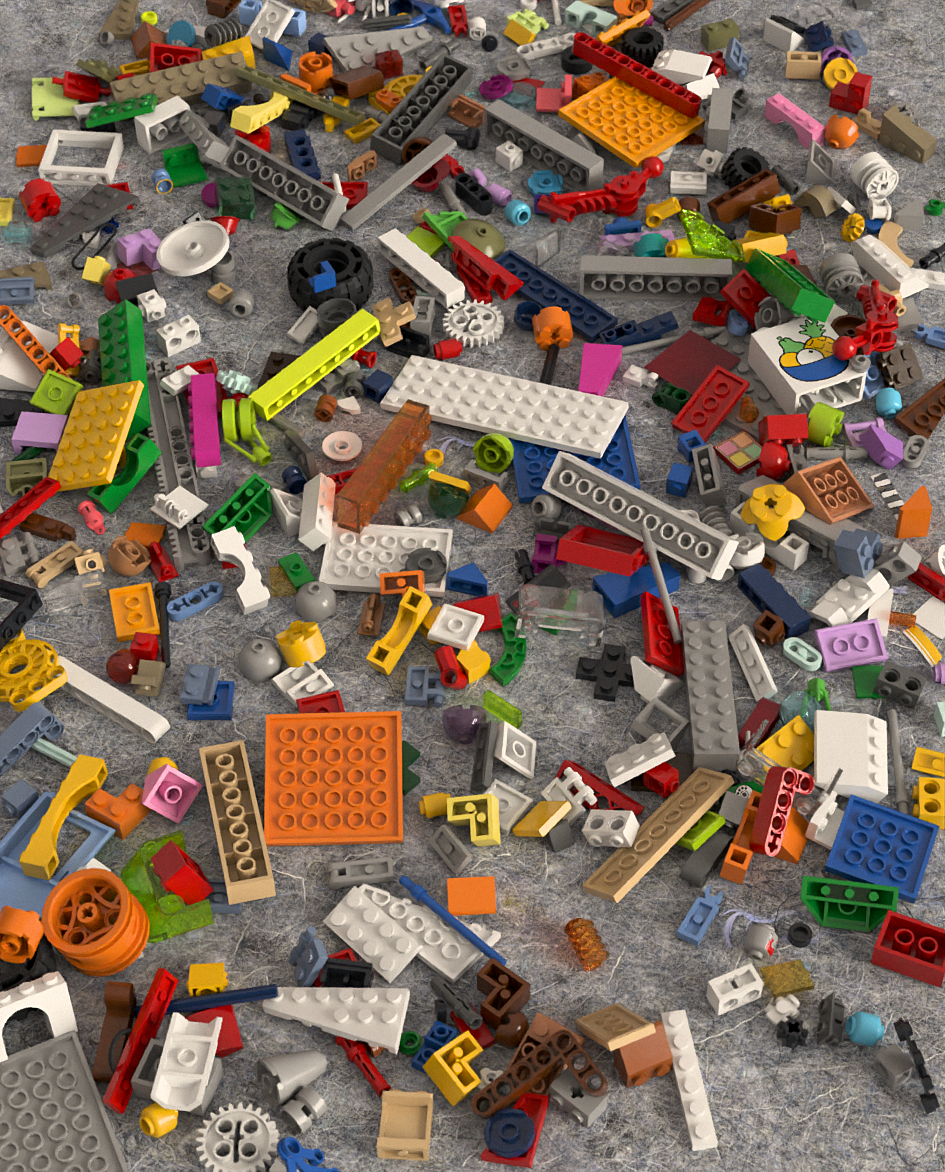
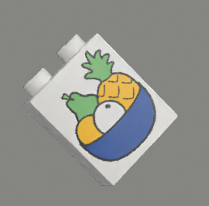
M799 316L771 328L762 327L751 334L748 364L786 415L807 414L808 418L809 413L817 402L839 408L862 400L867 371L865 373H856L852 370L851 359L842 361L833 355L832 345L839 336L827 321L825 323L821 321L814 323L808 320L807 317Z

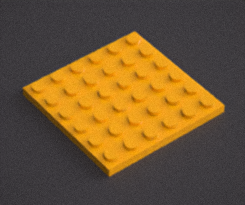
M616 77L606 81L558 111L559 117L635 169L640 167L647 157L659 155L702 128L706 121L699 115L695 118L687 117Z

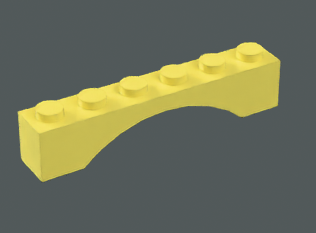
M271 90L269 102L260 105L240 106L234 109L230 127L249 134L282 115L294 99Z

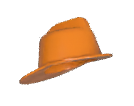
M614 0L613 6L620 15L632 16L638 11L648 10L649 12L653 6V0Z

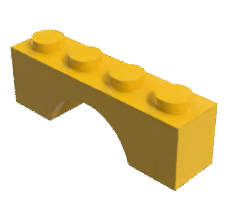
M411 586L399 603L398 614L391 629L381 640L375 642L366 657L371 668L389 677L432 606L429 595Z
M440 606L430 610L419 626V632L431 644L440 643L428 639L427 635L442 609ZM473 640L468 651L459 649V654L456 658L461 671L467 676L468 684L489 673L490 656L478 647L475 640Z

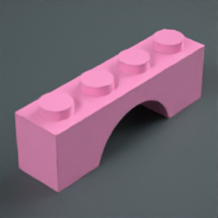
M780 93L766 99L764 117L775 125L783 121L789 122L797 133L799 143L808 150L811 139H814L820 146L824 144V131L826 127Z

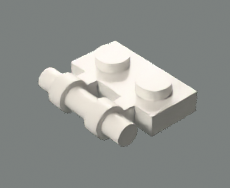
M568 767L564 770L567 778L562 781L556 777L541 794L547 801L569 802L571 809L562 819H567L571 826L586 811L582 803L587 800L590 805H593L597 802V798L593 795L594 791L582 782V777L579 773L574 772L571 767ZM573 786L579 791L575 796L570 791Z

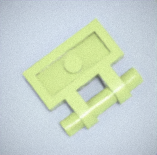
M524 9L523 13L517 11L506 17L507 24L513 19L534 34L540 32V28L548 29L549 27L544 18L536 16L534 11Z

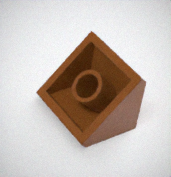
M146 21L131 37L136 59L148 58L151 42L167 44L164 32Z

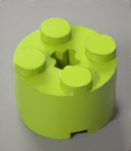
M817 402L808 416L810 419L808 422V438L806 440L822 447H831L834 435H839L843 425L840 422L845 412Z

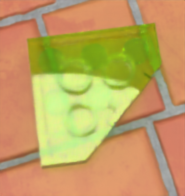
M681 211L679 216L693 255L714 259H732L734 262L742 263L745 256L741 245L737 241H730L724 236V231L714 224L711 226L703 220L704 216L699 212Z

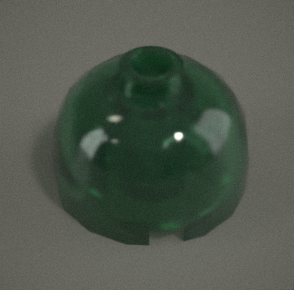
M440 482L431 483L427 496L431 509L436 511L435 515L443 519H447V516L454 517L464 511L470 498L464 491L461 490L459 494L454 486Z

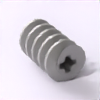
M719 506L707 507L700 513V522L729 537L733 535Z

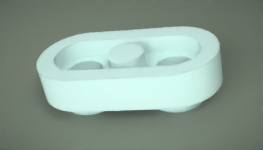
M791 637L784 641L783 654L788 659L807 671H815L820 668L822 655L819 651L796 637Z

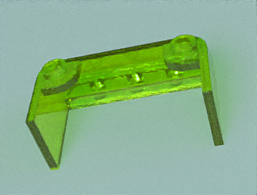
M182 830L144 842L121 870L123 883L128 887L130 893L139 900L148 914L150 922L148 943H157L214 923L209 899L185 906L183 899L178 895L161 897L150 866H153L150 858L170 840L187 853Z

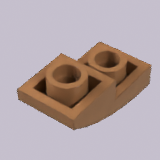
M374 150L359 156L347 166L348 182L365 178V172L377 168V153Z

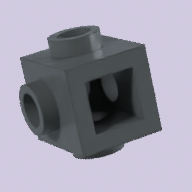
M92 349L80 359L78 375L95 384L99 379L102 380L100 353Z

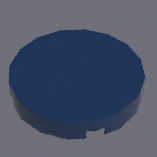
M514 1108L498 1111L497 1115L487 1121L484 1129L485 1142L488 1148L495 1155L503 1158H513L524 1154L533 1145L536 1136L534 1123L531 1118L522 1110Z

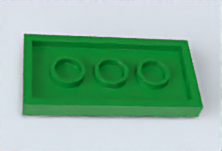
M146 93L139 98L129 97L123 102L113 101L107 106H94L85 120L86 127L90 128L152 113L158 102L157 94L151 95V93Z

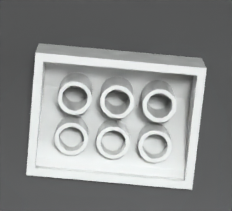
M21 321L48 353L58 345V335L26 321ZM2 328L0 331V389L35 392L44 377L43 374ZM28 341L25 346L29 345L31 341ZM43 354L37 356L36 359H40Z
M816 710L814 712L815 785L826 790L831 789L847 798H850L852 794L874 803H878L888 795L886 721L863 713Z

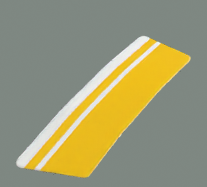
M913 626L903 631L931 667L939 662L942 658L941 654L918 626Z

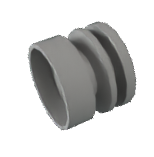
M836 253L827 257L819 267V275L825 293L835 303H849L857 299V291L865 283L854 256L847 253Z

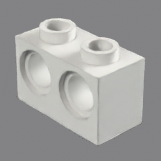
M190 315L156 330L158 346L168 357L201 342L199 325Z
M591 809L582 832L590 846L631 847L640 825L632 811Z
M748 964L708 981L706 997L719 1016L761 998L763 981L753 965Z

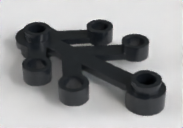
M902 1017L898 1018L899 1021L894 1022L893 1025L899 1041H906L916 1072L923 1085L925 1093L919 1096L926 1114L935 1112L936 1108H939L940 1105L935 1092L931 1094L929 1090L934 1089L930 1075L927 1074L924 1067V1058L920 1049L918 1050L915 1040H910L909 1036L914 1034L909 1021L904 1022Z

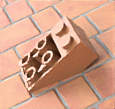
M537 1012L506 1071L559 1030L569 1031L582 1047L587 1039L546 1015ZM562 1039L559 1044L560 1048H568L571 1039ZM548 1053L543 1054L540 1057V1064H547L551 1059V1055ZM564 1062L530 1088L527 1093L547 1095L549 1098V1086L568 1066ZM530 1069L521 1071L519 1075L520 1080H526L530 1077Z

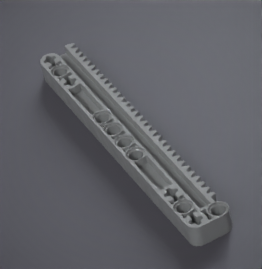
M165 358L146 361L151 425L147 427L149 438L162 452L154 463L160 494H164L166 497L178 486H181L200 499L178 394L173 396L160 386L161 379L173 373L171 362ZM203 511L181 529L166 521L174 566L178 571L184 570V564L194 563L199 567H204L212 561L208 534L202 529V526L205 524Z

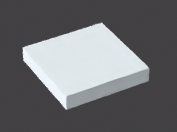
M444 603L427 634L428 639L468 651L484 622V615Z
M495 779L490 788H487L483 794L492 793L498 799L500 831L508 835L533 805V799Z

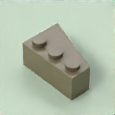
M894 105L883 114L879 143L921 164L925 163L934 155L937 140L921 126L917 127L913 124L911 118L908 115L905 117L898 111L899 107Z

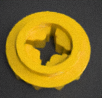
M856 213L853 215L849 214L848 219H844V225L841 226L842 230L840 232L842 239L846 242H854L861 236L864 230V219L861 215Z

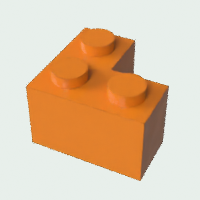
M422 570L379 573L382 596L402 595L403 598L410 586L425 593V579Z
M133 783L118 798L99 788L84 803L88 817L115 829L113 835L122 840L132 832L152 809L142 804L144 790Z

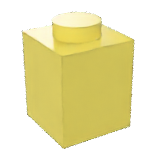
M87 257L82 279L88 283L103 286L111 265L105 262L106 259L103 257Z

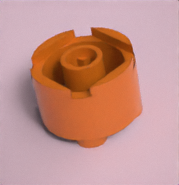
M309 52L300 57L298 62L299 80L310 84L311 91L316 92L320 88L331 85L329 77L333 76L332 58L328 54L321 52V55L315 54V52Z
M547 307L540 310V314L537 316L536 314L533 316L532 325L535 341L541 350H548V347L552 344H556L560 348H567L570 345L573 331L570 315L567 311H562L560 307Z
M4 906L1 909L0 958L11 963H24L26 959L33 957L44 932L43 926L39 921L40 917L35 911H24L10 906Z

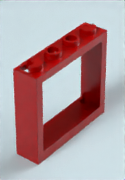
M578 524L560 538L556 559L630 577L643 564H646L649 557L645 554L644 542L634 537Z

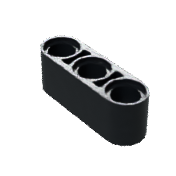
M460 173L456 175V195L477 214L482 216L491 214V193L469 174Z

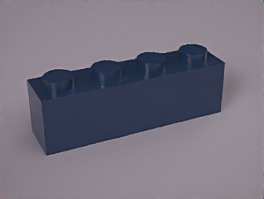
M758 563L739 573L737 587L761 613L767 610L783 620L785 639L798 637L809 631L811 618L809 613L803 610L796 599L784 590L783 585L772 577L769 570Z

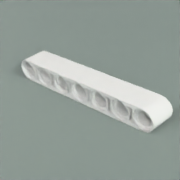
M58 655L59 665L64 667L68 675L67 682L60 686V689L152 744H155L170 729L168 721L160 714ZM57 674V675H55L53 678H57V677H59L61 674Z

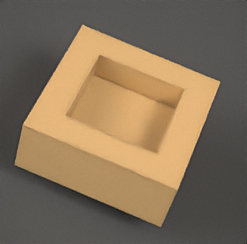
M219 282L207 291L208 297L220 305L229 300L234 294V290L222 282Z

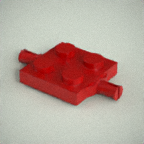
M65 71L63 79L54 76L52 78V84L61 85L63 96L70 99L96 103L98 102L99 94L110 96V89L101 87L98 77Z

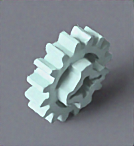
M230 369L229 372L220 370L216 376V380L223 384L222 388L233 394L245 393L251 395L258 389L257 385L250 382V377L238 371Z

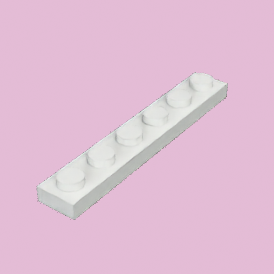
M685 1010L661 1013L660 1019L673 1056L672 1069L692 1151L716 1148L718 1141Z

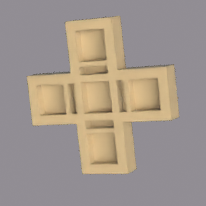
M388 297L372 305L381 331L376 337L381 336L385 347L402 340L403 337L399 326L416 319L410 301L394 308L392 301Z

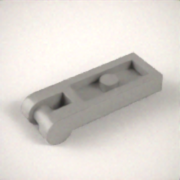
M392 857L337 862L327 866V874L330 876L328 885L331 890H339L346 886L394 881Z

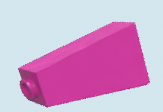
M584 343L578 391L603 397L621 364L622 345Z

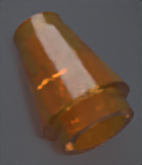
M744 396L741 400L739 416L746 423L755 422L759 416V410L751 396Z

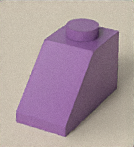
M873 424L869 425L859 434L860 441L873 461L888 470L892 469L903 459V442Z

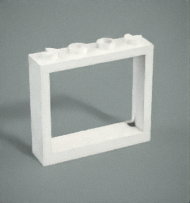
M53 129L39 167L40 178L47 182L50 181L52 184L95 186L98 183L103 185L112 184L124 148L122 133ZM58 146L111 149L105 168L52 165Z

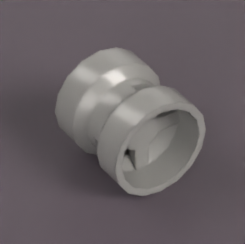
M410 504L405 510L395 512L394 520L397 526L410 527L411 524L416 525L420 523L422 516L419 509L414 504Z

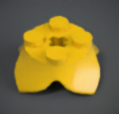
M766 484L753 490V495L745 502L742 508L741 518L749 525L756 524L764 537L777 541L787 531L789 521L801 517L805 508L801 500L795 494L786 490L785 486Z

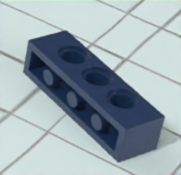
M305 129L284 132L285 147L291 166L319 181L321 172L320 168H318L317 158L314 157L310 136H306Z

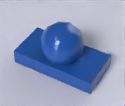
M618 217L612 224L604 225V236L640 233L642 223L640 220L628 221L624 217Z

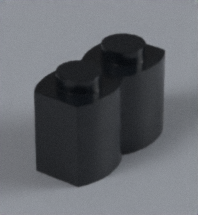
M293 100L289 108L281 116L282 128L291 131L307 129L309 122L316 117L317 109Z

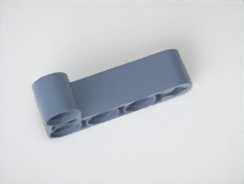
M35 702L29 706L0 735V776L43 735L50 740H55L63 733L64 725L42 703Z

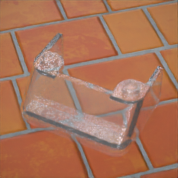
M764 719L743 746L736 760V767L739 772L763 788L768 770L772 766H781L754 748L769 722ZM839 768L820 791L814 788L808 795L795 793L792 807L804 815L814 814L830 796L843 770Z

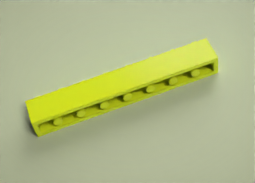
M361 309L337 329L325 336L324 339L248 396V398L253 399L255 413L266 421L271 419L380 334L378 319L364 309Z

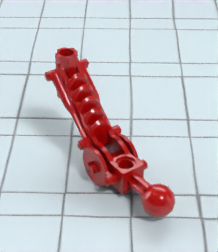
M657 156L647 157L642 163V171L639 174L637 171H631L628 175L617 176L612 179L610 184L605 183L604 188L564 194L551 192L550 197L542 195L537 204V209L550 214L551 223H556L557 219L570 223L574 216L603 211L605 214L612 212L618 216L633 215L638 210V199L646 192V181L649 178L655 179L662 175L664 164Z
M877 279L872 280L871 287L862 285L857 291L856 298L862 302L866 323L856 327L854 338L840 336L833 342V355L839 360L847 361L852 359L859 347L863 349V354L870 355L872 351L885 352L894 348L897 336L891 331L898 328L899 322L898 316L892 311L897 305V299L893 295L880 291L879 280Z

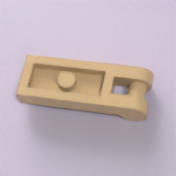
M70 541L28 568L25 575L30 580H34L37 587L43 588L49 580L74 565L73 558L81 556V551L83 550L73 541Z

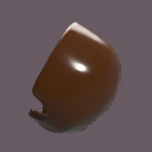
M517 1011L516 1014L508 1015L510 1019L508 1025H500L498 1027L495 1043L512 1049L519 1047L529 1029L528 1019L520 1011Z

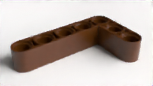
M559 1030L479 1091L472 1098L471 1107L481 1118H493L497 1115L498 1111L505 1109L564 1062L582 1087L593 1097L603 1096L607 1092L608 1082L577 1039L569 1031ZM570 1038V1046L566 1049H561L559 1046L561 1040ZM546 1053L550 1054V1061L545 1065L540 1064V1057ZM579 1058H585V1066L581 1069H575V1061ZM530 1069V1077L526 1080H520L519 1075L521 1071ZM592 1079H601V1084L597 1089L592 1090L589 1088ZM506 1084L510 1085V1092L505 1096H500V1088ZM489 1100V1109L481 1112L479 1109L481 1102Z

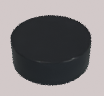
M795 923L789 928L788 941L790 944L803 948L811 943L812 930L808 925Z

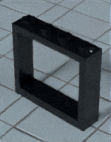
M0 579V597L18 602L19 604L0 623V651L43 605L36 589Z

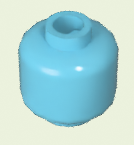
M515 199L506 205L504 214L508 221L514 225L521 226L529 221L531 209L523 201Z
M884 388L875 396L876 409L879 415L885 416V418H894L902 410L901 395L893 388Z
M857 1011L853 1016L850 1015L848 1017L845 1032L846 1035H849L851 1042L873 1046L878 1040L883 1038L884 1025H881L879 1016Z

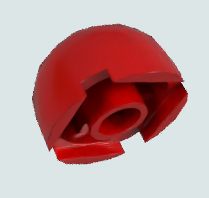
M125 268L110 271L103 282L106 299L110 302L111 300L116 301L119 304L120 296L116 282L137 277V275Z
M771 441L764 443L758 460L760 468H757L756 478L764 475L778 481L785 472L790 471L791 460H788V452L782 445Z

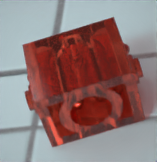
M397 49L376 53L374 68L382 71L384 79L402 76V57Z

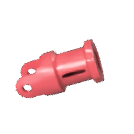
M85 500L79 504L77 508L78 513L85 518V524L89 528L94 530L96 534L101 535L106 530L103 526V516L95 509L96 506L92 500Z

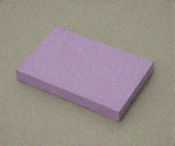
M877 618L814 631L817 647L822 655V665L825 673L888 660Z

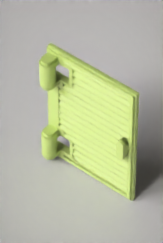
M32 78V117L35 121H38L40 117L75 116L72 106L79 105L78 99L64 97L62 86L52 84V78Z

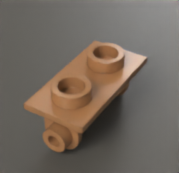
M371 594L367 601L364 602L357 631L358 635L376 637L379 635L386 603H380V598L377 594Z

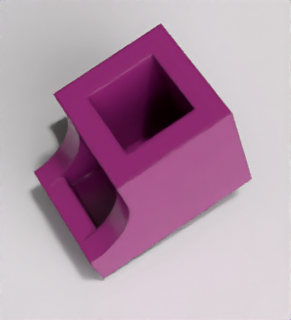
M536 535L535 549L532 557L534 573L539 574L550 564H553L556 568L568 564L566 561L556 559L559 546L557 536Z

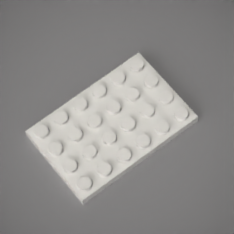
M333 522L331 539L325 546L319 581L328 584L333 590L381 593L379 573L406 571L405 562L411 552L420 548H431V550L442 552L446 557L447 570L442 579L434 583L425 584V593L433 597H444L453 529Z

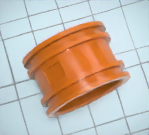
M82 869L68 875L52 889L42 910L41 922L48 941L64 955L65 959L75 969L87 976L104 977L123 971L140 956L149 937L150 922L145 908L130 893L128 887L119 877L105 869Z

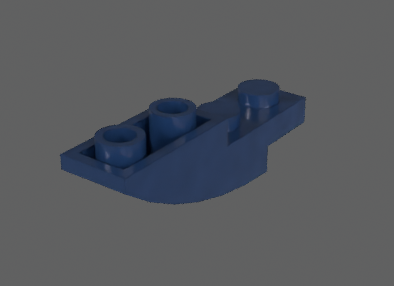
M669 311L638 324L635 319L600 332L599 335L603 344L622 345V347L662 339L661 335L679 327L672 311Z

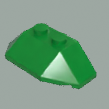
M254 473L202 526V529L209 535L235 526L237 532L242 533L246 544L272 517L270 484Z
M803 876L800 900L821 926L870 932L885 920L888 910L897 911L899 887Z

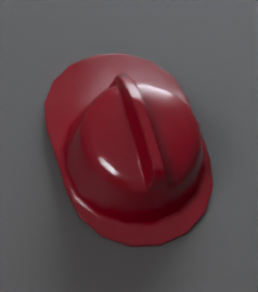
M440 159L411 184L416 186L419 192L434 191L438 187L439 181L449 174V163L446 160Z

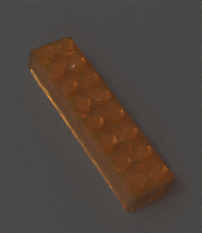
M408 399L337 495L338 527L360 534L364 527L369 525L370 519L374 514H377L381 503L387 500L391 489L396 487L398 479L404 476L408 465L413 463L415 455L421 452L425 441L430 439L431 430L429 429V424L431 422V415L429 414V405Z

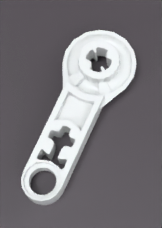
M567 33L559 38L554 37L521 45L516 49L518 59L523 60L524 57L532 60L560 53L565 48L573 45L576 33Z

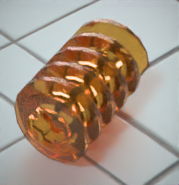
M575 918L566 924L564 932L568 935V940L571 942V946L575 950L583 970L586 972L599 968L609 958L610 954L605 950L606 946L601 942V936L597 935L598 930L594 927V922L589 919Z

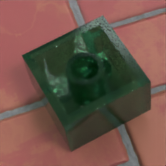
M251 177L215 178L214 196L217 216L254 219L255 198Z

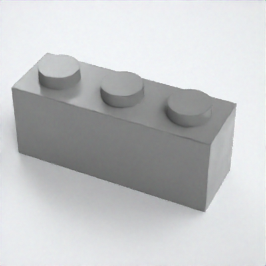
M712 444L692 449L700 495L706 507L727 504L719 461Z

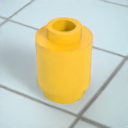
M444 792L422 796V801H418L420 814H425L426 819L447 815V798H451L450 793L444 794Z

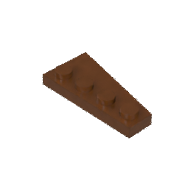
M945 378L897 415L894 423L910 436L921 435L928 440L945 414Z

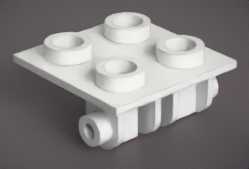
M178 486L166 497L164 494L157 493L154 496L155 505L150 510L178 529H181L206 509L209 504L183 487Z

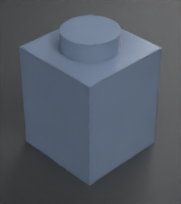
M20 779L1 796L4 805L2 808L8 816H14L20 820L39 798L37 790Z

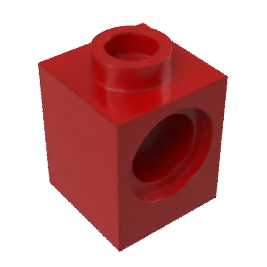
M663 762L643 773V785L665 799L679 787V770Z

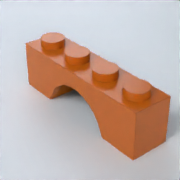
M754 790L751 792L719 876L742 885L754 854L750 849L749 843L762 793Z

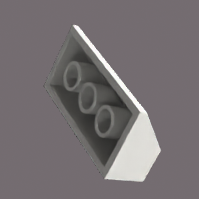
M868 235L855 241L853 256L857 263L890 291L898 289L901 292L902 298H905L928 288V283L877 238Z

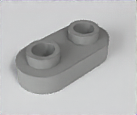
M914 435L909 438L903 450V459L901 460L904 466L909 468L920 466L928 449L929 442L927 438L921 435Z

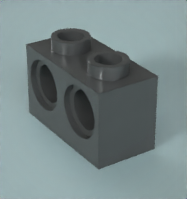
M886 660L873 692L914 709L928 677Z

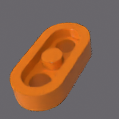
M382 89L376 93V103L389 112H392L403 100L387 89Z

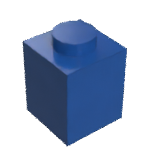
M673 463L667 477L666 493L685 498L692 482L693 467Z

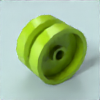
M242 398L239 401V409L235 399H224L222 403L224 437L231 442H237L241 434L244 442L255 441L256 435L251 427L252 424L256 426L253 399Z

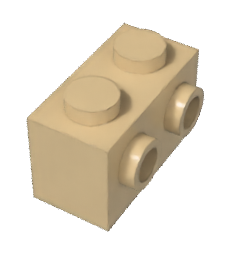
M787 51L785 78L808 80L820 78L821 52Z

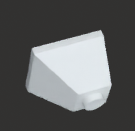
M632 656L630 659L634 688L641 694L640 698L646 703H650L655 697L663 702L684 684L675 675L646 661L645 657Z
M506 721L498 724L494 756L527 778H534L536 741Z

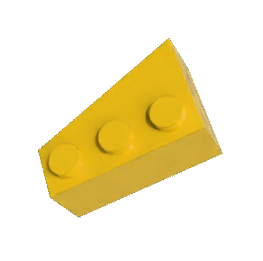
M250 36L202 51L203 60L242 51L247 66L255 69Z

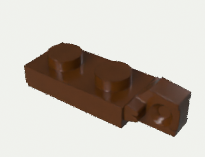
M36 513L28 515L19 525L22 532H30L32 535L54 542L61 539L74 541L77 537L75 528L67 523Z

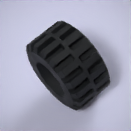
M635 27L627 30L622 36L621 53L648 68L653 66L658 53L663 51L664 37L655 29Z
M742 147V149L737 148L731 153L721 169V178L724 180L725 186L729 187V190L764 169L770 170L768 161H765V157L761 156L760 152H755L752 148Z

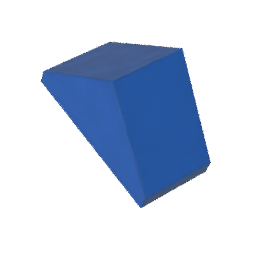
M474 562L447 573V590L478 597L488 595V581Z

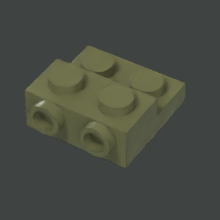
M79 59L76 64L86 72L109 84L110 82L117 81L116 76L122 75L119 73L120 69L113 65L109 68L107 67L108 63L100 59L98 61L93 59L90 61L86 60V62Z

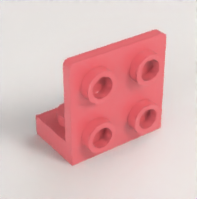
M565 75V82H561V89L537 88V112H558L559 109L571 103L572 75Z

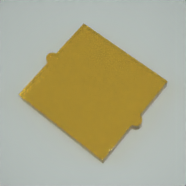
M280 566L270 567L271 596L291 597V595H296V590Z
M801 959L760 968V972L765 980V986H768L773 998L814 989V984L810 978V971L805 969Z

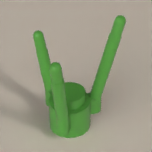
M820 678L809 680L808 689L804 690V697L798 713L801 718L804 714L808 698L813 701L824 699L826 711H832L828 699V691L825 690L824 680Z

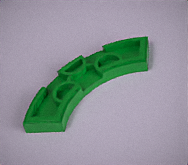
M512 612L502 618L503 627L497 628L503 637L505 650L500 660L489 669V674L502 687L515 678L522 668L526 657L524 629Z

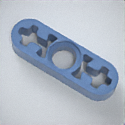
M730 310L727 317L728 330L735 335L745 336L748 328L747 320L737 310Z
M209 582L169 602L167 605L169 619L173 621L183 620L219 602L223 598L222 585L218 582ZM192 599H200V600H201V601H200L199 603H197V604H192V603H190V601H191Z

